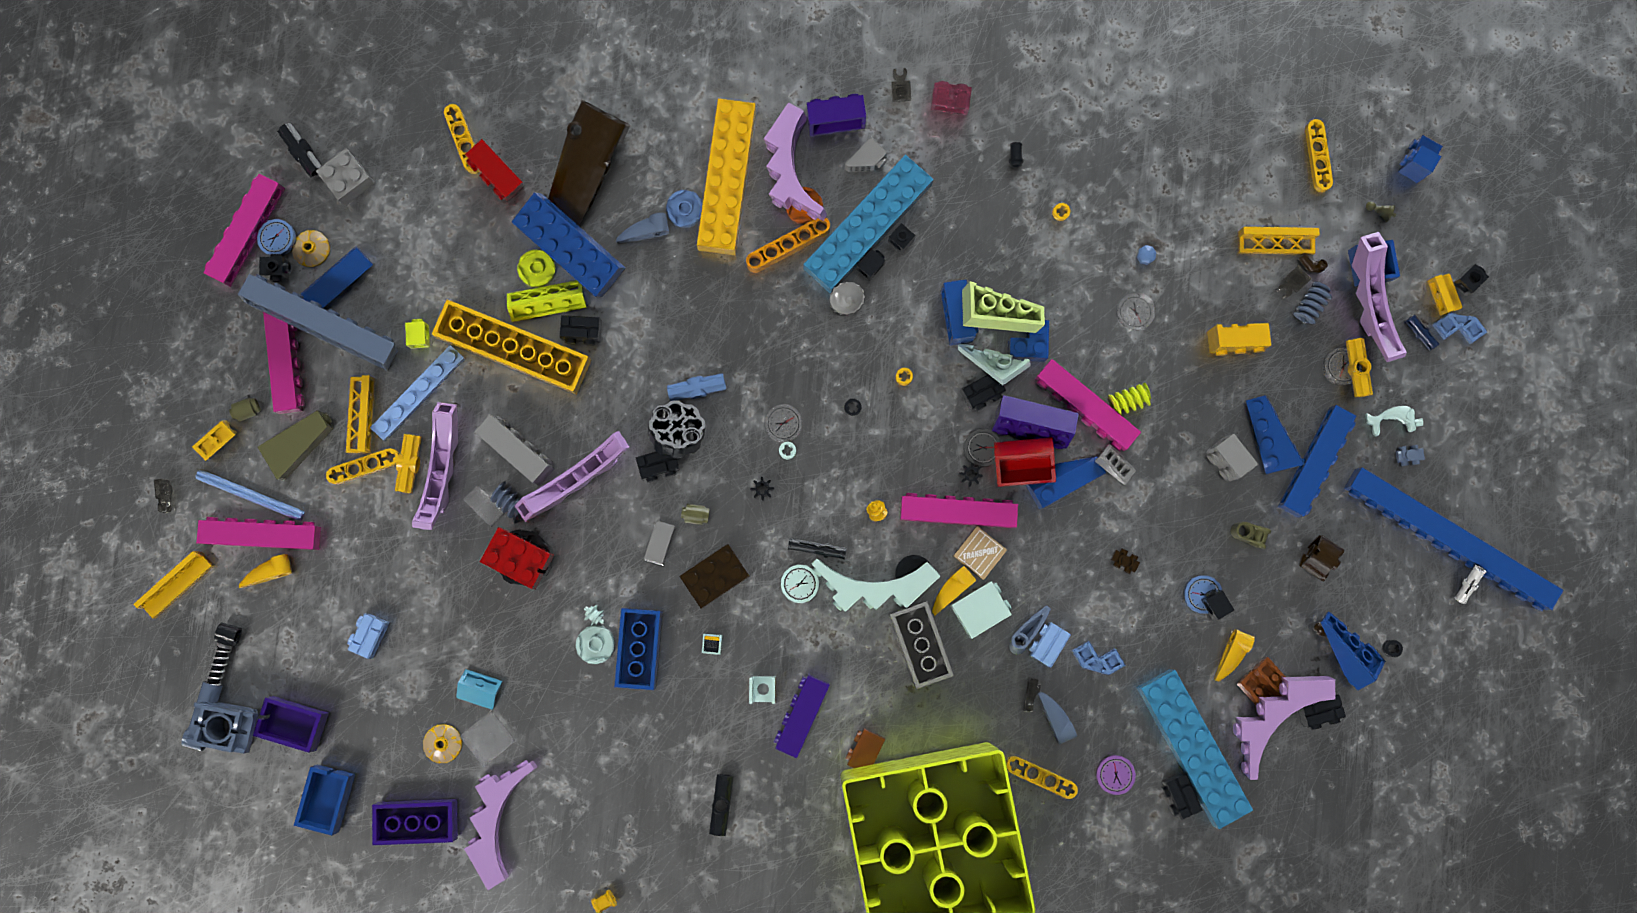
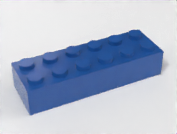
M534 192L512 220V223L595 297H603L626 269L543 194Z

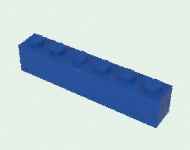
M1337 405L1329 407L1303 457L1305 465L1298 467L1278 505L1279 508L1298 518L1309 514L1312 509L1311 502L1318 497L1321 491L1319 488L1321 483L1326 481L1330 473L1328 472L1330 466L1334 465L1338 459L1336 454L1339 449L1344 447L1347 441L1345 438L1347 433L1351 432L1356 422L1354 420L1356 415Z

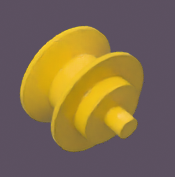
M873 501L867 506V513L872 521H881L888 514L882 501Z

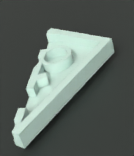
M968 344L958 345V350L1001 385L1006 384L1031 366L1029 359L1021 361L1013 359V355L1001 354L989 349L980 351Z

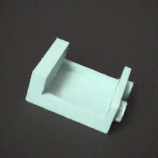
M989 581L984 586L950 605L970 639L1012 615L1010 612L1012 608L1006 599L1003 601L1000 596L1002 591L997 583L993 584L992 581Z

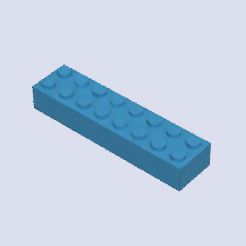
M905 154L803 264V269L831 293L837 285L842 283L856 268V264L871 248L874 249L932 186L934 179Z
M1169 669L1136 687L1179 766L1187 774L1193 790L1211 824L1217 829H1221L1253 811L1176 670Z

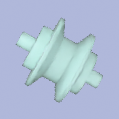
M597 605L590 608L585 607L586 617L584 620L590 619L592 621L591 626L597 625L599 622L601 624L604 623L602 619L604 617V610L599 612Z

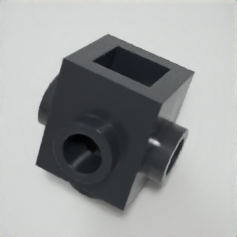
M281 254L260 257L259 275L270 280V282L278 283L282 282V280H289L291 264Z

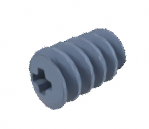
M1314 281L1293 315L1305 323L1316 324L1313 317L1319 318L1320 314L1317 311H1324L1321 305H1328L1325 299H1332V295L1329 293L1331 291L1330 288L1321 282Z
M504 481L494 490L490 501L492 503L496 502L497 508L502 507L501 511L507 513L508 518H513V523L516 524L524 520L515 508V505L522 496L516 499L517 492L515 491L510 494L512 487L510 486L505 489L506 481Z

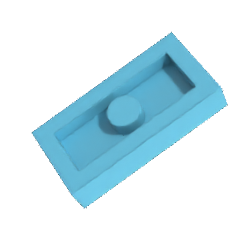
M465 669L457 685L456 697L493 709L496 696L502 686V681Z

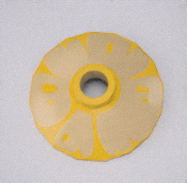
M307 230L300 233L296 237L295 244L292 246L294 259L305 267L321 265L330 253L328 239L322 233L315 230ZM311 244V249L306 250V246Z
M447 724L432 727L425 734L423 740V750L426 756L431 761L439 764L454 760L462 748V738L459 732ZM439 741L444 743L443 748L438 747Z

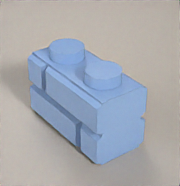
M371 614L360 616L356 622L358 628L355 634H352L348 639V650L364 658L373 659L389 622Z
M1049 622L1047 625L1043 624L1039 631L1041 636L1038 641L1034 640L1028 650L1031 651L1029 656L1051 668L1071 634Z

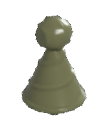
M1372 201L1366 204L1368 211L1375 210L1385 222H1388L1391 216L1394 218L1396 216L1393 213L1395 205L1376 206L1375 202Z

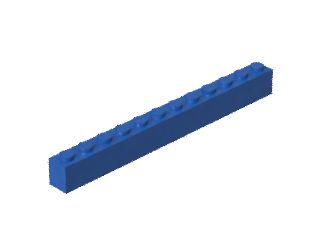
M1363 467L1354 470L1344 489L1349 491L1348 494L1350 496L1364 500L1365 505L1382 511L1381 514L1386 518L1395 519L1399 522V526L1405 529L1410 528L1417 537L1424 540L1428 539L1435 548L1444 549L1449 552L1448 555L1450 557L1464 561L1466 567L1472 570L1474 565L1482 567L1486 570V573L1483 575L1484 578L1495 580L1499 583V587L1516 593L1515 596L1517 598L1531 602L1532 607L1539 611L1553 610L1563 592V589Z

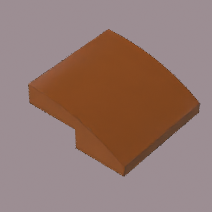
M1266 657L1250 670L1237 685L1256 706L1259 703V697H1282L1279 685L1282 683V677L1286 676L1269 657Z

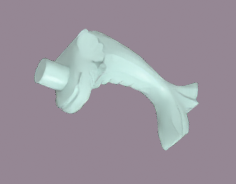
M1408 406L1393 407L1375 417L1368 413L1365 414L1366 423L1372 426V434L1375 437L1380 434V422L1383 419H1397L1401 421L1402 424H1405L1408 432H1413L1416 430V427L1423 426V419H1415L1414 409Z

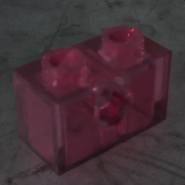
M946 81L935 82L930 110L967 115L972 87L961 83L952 85Z

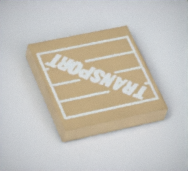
M976 526L953 557L984 580L1007 549Z

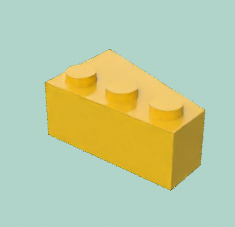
M1255 323L1243 326L1232 324L1231 327H1223L1222 324H1217L1207 331L1209 353H1216V356L1228 355V352H1235V355L1245 354L1248 350H1253L1254 353H1261L1271 346L1269 323Z

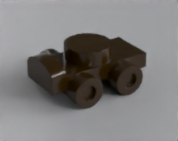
M1123 548L1120 551L1115 550L1110 559L1114 562L1113 566L1118 569L1124 567L1123 571L1127 574H1130L1131 571L1135 573L1140 564L1137 561L1139 557L1131 554L1130 557L1127 556L1128 551Z

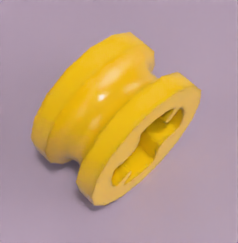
M1065 203L1057 204L1052 211L1053 217L1058 221L1065 220L1070 215V207ZM1061 207L1064 208L1063 211H1066V214H1063L1062 217L1059 216L1060 213H1057V210Z
M908 368L899 369L896 373L897 383L902 386L911 383L913 379L912 371ZM903 372L908 373L907 376H910V379H906L905 382L901 381L902 378H899V375H902Z

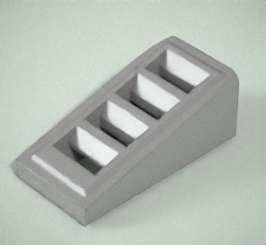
M1108 444L1095 460L1097 464L1123 485L1127 484L1136 471L1111 444ZM1119 465L1122 466L1120 471L1117 470ZM1127 470L1128 473L1124 477L1122 473Z

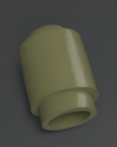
M247 398L231 404L229 412L233 420L237 419L238 422L256 416L257 413L261 412V408L256 398Z
M687 504L686 507H682L681 518L684 519V523L708 524L710 508H705L702 505Z

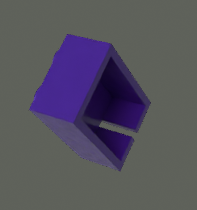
M850 94L843 98L833 96L828 100L812 99L810 102H807L809 135L816 136L865 129L866 110L863 95Z
M275 696L265 697L259 715H270V717L258 718L253 736L308 753L317 751L329 713Z

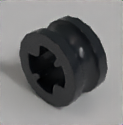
M849 399L844 405L845 412L850 416L858 415L862 409V405L857 399ZM850 402L851 404H853V402L857 404V412L853 411L852 413L849 411L850 407L848 406V404Z
M1387 640L1382 645V651L1388 657H1399L1403 652V647L1397 640ZM1389 645H1395L1396 647L1394 649H1396V651L1389 652V650H1391L1389 648Z

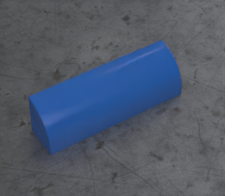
M355 246L300 295L304 297L305 301L309 303L311 300L322 305L321 308H324L373 264Z

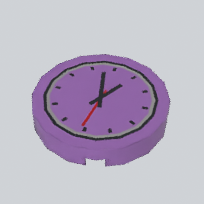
M1111 755L1099 762L1096 768L1098 784L1102 790L1109 794H1124L1132 788L1135 782L1136 773L1134 766L1122 756Z

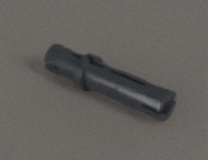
M790 538L788 550L823 555L824 558L829 556L845 560L847 547L834 546L827 542L822 544Z

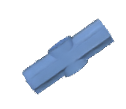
M723 373L708 377H693L685 382L667 386L670 401H680L688 398L698 399L710 393L727 390Z

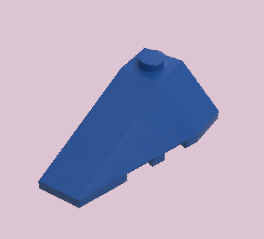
M1097 456L1056 463V482L1026 484L1039 510L1106 473L1104 468L1095 462Z
M1327 612L1321 621V625L1348 682L1357 690L1375 682L1386 661L1369 643L1364 644L1361 642L1358 634H1351L1342 621L1332 613Z

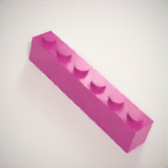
M258 174L253 179L248 194L244 195L239 210L234 213L230 226L225 229L224 237L216 245L214 255L206 263L204 274L229 287L232 286L257 241L259 229L268 221L285 190L282 185L261 174Z
M263 312L273 412L278 414L303 411L302 406H304L305 401L300 388L303 382L301 376H299L298 369L301 367L299 357H297V350L299 348L298 340L295 338L297 328Z
M1053 359L1048 362L1035 378L1040 388L1049 390L1052 393L1051 396L1056 401H1062L1067 405L1068 411L1079 413V416L1082 418L1081 421L1089 427H1094L1097 430L1096 433L1101 438H1107L1111 441V445L1116 450H1127L1141 433L1140 430Z
M906 493V496L901 497L900 520L1002 528L1017 527L1018 504H1013V500H1002V503H995L994 499L983 498L982 502L975 501L973 497H963V500H956V496H944V499L936 498L937 495L925 494V497H917L916 493Z
M206 517V520H198L196 543L319 550L321 527L315 526V522H303L302 525H295L296 521H283V524H276V520H264V523H257V519H245L244 522H238L237 518H225V521H218V517Z

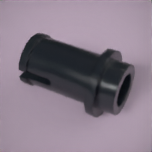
M1020 142L1010 144L1011 159H1009L1011 167H1021L1024 159H1022V143Z

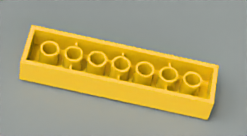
M718 98L697 240L698 251L736 256L756 116L755 103Z
M448 299L432 332V335L437 339L576 395L592 361L587 355Z

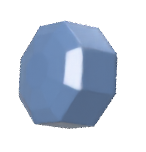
M1145 245L1138 250L1136 258L1141 264L1148 265L1155 260L1156 251L1152 246Z

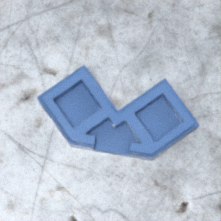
M1450 312L1432 324L1443 340L1457 330H1460L1469 344L1487 333L1476 317L1457 315Z
M1087 641L1072 650L1080 666L1085 669L1110 675L1126 666L1116 648L1098 657L1090 641Z

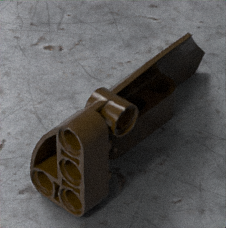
M583 100L572 122L567 127V136L548 197L554 205L578 226H580L586 211L594 203L611 166L610 160L618 143H623L631 126L625 121ZM576 125H579L581 127V133L579 135L575 134L574 127Z

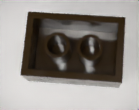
M727 544L679 577L700 609H703L748 579L750 575L730 545Z

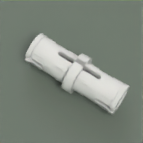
M1474 565L1467 579L1463 580V585L1455 599L1460 603L1466 604L1473 591L1478 589V583L1486 573V570Z

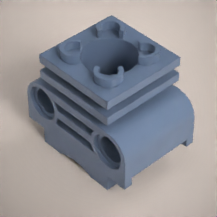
M194 702L195 709L188 738H186L185 742L192 743L195 746L243 754L250 752L258 718V709L222 702ZM224 719H226L230 725V731L228 734H226L223 730Z

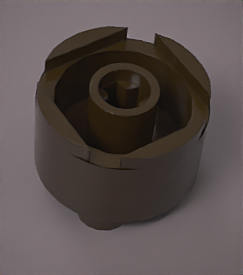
M1318 535L1307 547L1309 548L1306 554L1303 553L1299 566L1323 582L1328 577L1331 569L1335 571L1341 563L1338 559L1345 550L1325 536Z

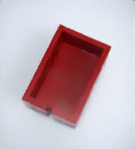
M483 139L465 154L467 165L474 172L478 170L481 173L479 175L481 180L487 186L491 184L494 187L493 191L501 201L505 199L508 202L524 187L523 182Z
M1052 437L994 442L998 487L1056 482Z
M498 527L480 563L530 589L536 590L544 575L537 571L538 569L546 570L554 554L504 528Z

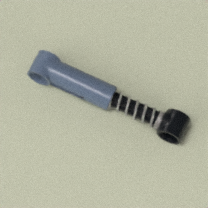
M222 622L217 626L214 640L217 642L218 648L215 650L216 655L213 657V663H211L212 667L209 670V677H206L208 680L202 682L197 702L218 703L223 687L220 683V680L223 678L222 673L225 672L224 667L227 665L226 660L229 659L228 654L231 652L232 647L236 646L240 641L242 635L241 627ZM191 718L189 727L183 734L181 744L185 747L203 751L206 747L195 746L192 743L185 742L186 738H188L192 722Z

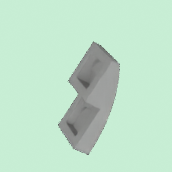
M656 521L644 557L645 561L663 566L675 526Z

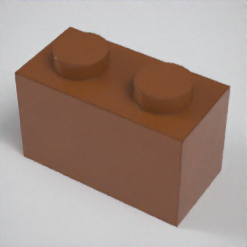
M865 728L862 729V732L858 730L854 738L856 742L854 749L850 748L845 757L848 760L847 765L852 768L873 765L885 738Z

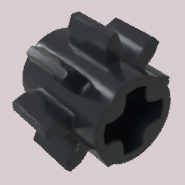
M973 463L970 464L969 468L963 465L962 467L965 471L958 474L963 476L961 483L968 482V487H971L972 482L978 485L979 481L977 479L983 477L982 474H979L981 467L976 469L973 467ZM970 470H972V474H975V477L971 480L966 475Z
M761 477L760 482L753 481L755 488H750V490L756 491L754 498L760 496L762 501H764L765 496L772 497L769 493L770 490H774V487H769L771 480L765 482L763 477ZM761 484L768 488V490L764 491V494L757 490V488L761 487Z

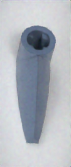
M655 213L650 215L649 218L633 224L616 238V242L618 244L669 234L666 214Z
M1047 605L1026 621L1013 635L1009 643V649L1012 653L1020 655L1025 652L1027 646L1036 636L1050 613L1051 609ZM1020 641L1022 645L1017 646L1016 642Z
M1037 693L1058 744L1077 737L1071 721L1059 704L1045 693Z

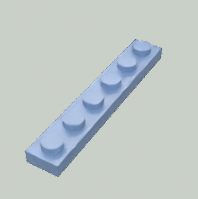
M449 345L370 428L383 441H387L465 358L453 346Z

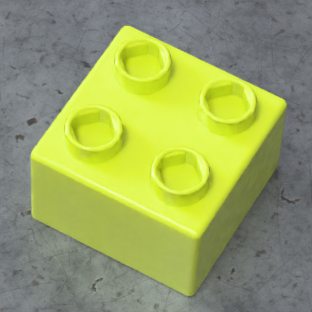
M984 742L841 772V784L866 913H1035V904L1005 756L993 744Z

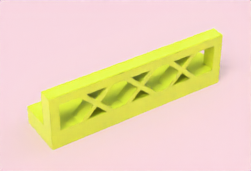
M577 280L507 294V309L512 322L587 308L583 285ZM521 298V299L518 300V301H513V302H512L513 299Z

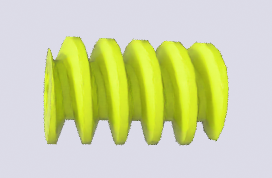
M1144 382L1143 386L1138 384L1135 388L1130 387L1128 391L1124 389L1121 394L1116 392L1114 396L1108 395L1110 407L1122 416V410L1128 414L1129 407L1133 411H1136V405L1143 409V402L1151 406V395L1147 384Z

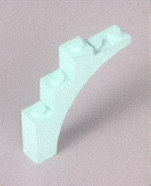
M819 558L812 563L814 566L812 570L819 577L823 576L827 580L825 584L832 591L836 590L838 592L832 597L835 600L833 604L840 611L844 610L845 612L862 596L865 598L863 602L870 609L874 608L877 610L892 595L895 596L893 600L900 607L905 606L907 608L941 576L926 562L916 571L902 578L885 582H866L841 575L829 568Z

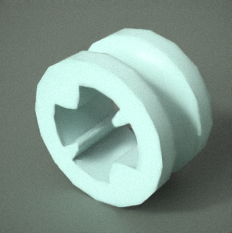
M784 442L780 445L779 454L783 459H792L796 454V447L791 442ZM785 446L793 448V451L790 452L791 455L786 456V453H782L785 450Z

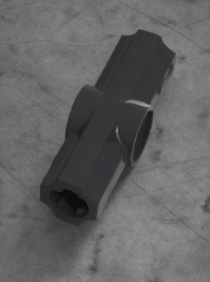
M291 122L280 126L277 132L288 146L287 149L293 158L301 164L309 177L318 176L316 170L322 165L313 154L314 151L308 142L300 136Z
M717 774L709 830V834L714 836H726L734 779L732 775ZM724 800L727 804L726 809H718L716 802Z

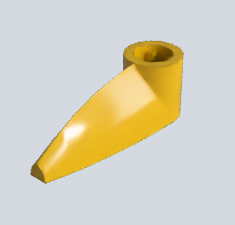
M288 554L271 557L270 560L258 565L239 583V588L249 587L292 574Z
M965 566L953 574L941 588L932 609L934 616L976 581L975 577Z
M1237 629L1233 630L1219 662L1214 680L1221 681L1237 668L1246 653L1252 649L1255 640L1254 636Z

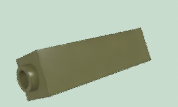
M317 410L258 446L259 451L277 480H286L333 430L330 424L332 420L327 413Z

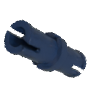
M1415 314L1405 321L1416 334L1415 337L1419 338L1429 351L1440 344L1431 335L1430 329L1425 327Z

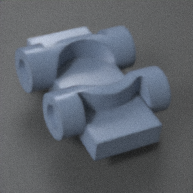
M1418 445L1410 446V450H1407L1406 446L1398 447L1399 451H1395L1397 463L1400 462L1401 466H1408L1409 461H1412V465H1418L1420 460H1425L1423 448L1418 449Z

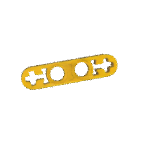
M449 104L444 109V116L460 158L469 173L477 174L479 171L474 172L466 163L467 158L464 157H466L465 154L467 152L461 150L462 145L465 143H470L471 148L475 145L464 115L459 106ZM452 110H454V111L456 112L455 115H456V118H457V120H458V121H456V122L454 121L453 117L451 116V111H452ZM458 126L465 128L464 133L461 135L455 134V129Z
M1313 119L1305 127L1311 174L1316 191L1325 192L1333 185L1326 131L1321 120ZM1313 125L1315 126V128H1318V129H1319V130L1316 132V134H1315V130H1314V129H1311V127H1312ZM1313 143H1320L1322 150L1316 151L1313 148ZM1317 160L1324 162V169L1316 167ZM1322 178L1323 182H1327L1325 186L1319 183L1322 180Z
M388 448L331 467L326 472V479L328 482L338 485L396 466L397 457L400 453L395 449ZM389 453L395 455L393 462L381 460V458L389 457ZM371 458H375L378 463L374 469H370L368 466V461ZM353 464H357L359 467V472L356 475H352L349 470ZM334 471L337 473L345 472L346 474L338 476V480L332 478Z
M1010 756L1006 760L1007 770L1024 780L1067 799H1072L1077 795L1078 788L1076 784L1064 777L1018 756ZM1015 760H1018L1017 764L1022 767H1024V763H1026L1027 765L1023 770V775L1020 774L1022 770L1018 768L1011 770L1012 766L1010 765V762H1015ZM1030 768H1036L1038 771V775L1034 779L1027 776V771ZM1048 776H1053L1056 780L1055 785L1052 787H1048L1045 784V779ZM1060 780H1063L1061 784L1066 787H1068L1069 784H1071V789H1073V792H1068V794L1066 795V791L1062 788H1059V791H1056V789L1059 787Z

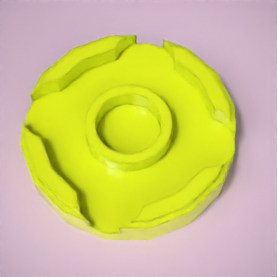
M533 249L521 256L517 271L519 277L526 285L543 287L553 280L556 265L546 252Z

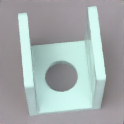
M751 676L749 678V704L753 702H772V704H775L776 676ZM762 683L767 684L769 687V691L765 695L759 694L757 690L758 686Z

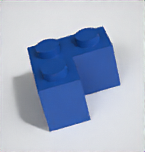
M1424 135L1417 140L1414 139L1408 147L1410 150L1408 155H1404L1399 163L1401 167L1398 172L1416 183L1420 182L1433 173L1442 157L1438 154L1443 146Z
M1045 320V325L1038 332H1027V338H1010L1007 345V354L1013 355V359L1021 361L1029 359L1030 361L1045 362L1049 354V320Z

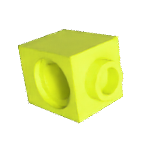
M412 319L411 322L405 323L406 346L411 349L429 348V325L423 322L422 319Z

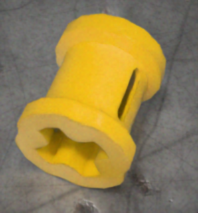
M609 889L597 899H591L596 913H602V911L611 906H617L616 899Z

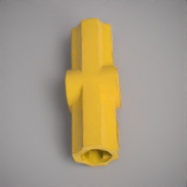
M1364 338L1347 340L1346 347L1349 359L1347 371L1352 378L1354 396L1373 395L1370 378L1371 363L1367 359ZM1357 364L1361 365L1362 372L1357 370Z
M404 434L401 454L398 455L396 461L398 473L395 491L413 494L415 475L420 468L419 451L421 436Z

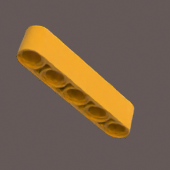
M818 218L751 252L746 258L749 271L758 273L826 237L830 232L829 220L827 218L824 221ZM818 224H824L827 228L820 231L816 227ZM806 232L810 237L803 240L800 238V234ZM787 241H790L794 245L793 247L788 249L785 248L783 244ZM769 250L777 252L775 257H768L766 254ZM752 259H758L760 261V264L758 266H752L750 264V261Z

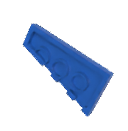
M1264 395L1246 400L1266 474L1305 465L1304 460L1297 452L1296 446L1289 438L1288 432L1281 424L1267 396Z

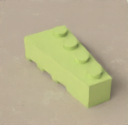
M971 281L962 289L963 326L1036 333L1045 325L1043 306L1023 299L1017 300L1009 294L994 292L991 288L977 286V283Z

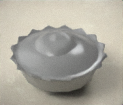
M854 282L840 283L830 293V307L840 315L855 313L864 304V298L866 297L864 290Z

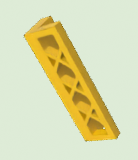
M1243 227L1238 231L1239 253H1306L1314 255L1315 238L1320 235L1319 228ZM1244 239H1251L1256 245L1252 249L1244 248ZM1264 239H1269L1274 246L1271 249H1266L1261 242ZM1283 239H1288L1293 246L1290 249H1284L1279 243ZM1301 240H1310V249H1303L1298 243Z
M370 375L350 377L346 453L370 454L372 429L370 427L372 426L375 378ZM356 382H361L360 394L355 390ZM360 399V412L358 413L354 409V403ZM359 418V428L356 431L353 428V422ZM358 436L357 449H352V441Z
M192 551L133 605L137 609H144L152 619H156L214 567L213 563L203 552Z

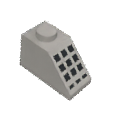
M870 138L845 163V170L847 172L874 171L877 167L880 169L887 162V151L874 139Z

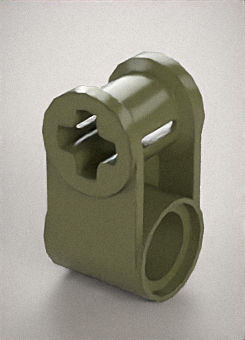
M1248 522L1235 523L1230 531L1233 538L1261 549H1266L1265 543L1268 534H1271L1270 529ZM1240 526L1245 528L1243 536L1239 533Z

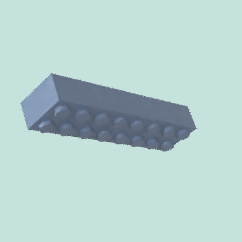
M248 275L238 293L244 303L388 371L398 352L392 338L385 335L380 337L375 334V330L366 326L363 329L357 325L356 321L350 318L345 320L339 317L340 314L334 310L329 309L326 311L321 308L322 305L311 300L309 303L303 299L302 295L296 292L290 294L285 291V287L277 283L272 285L261 275Z

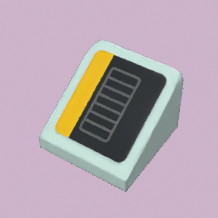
M703 634L702 653L721 655L723 635Z

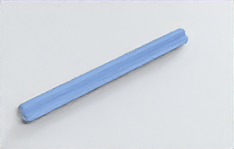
M198 470L195 476L197 480L293 519L301 521L305 514L300 509L204 470Z

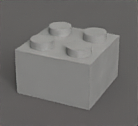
M347 148L316 170L331 192L344 206L375 184Z
M1234 433L1222 438L1206 451L1209 461L1213 465L1216 464L1218 466L1221 476L1225 480L1228 479L1229 482L1243 477L1258 465Z

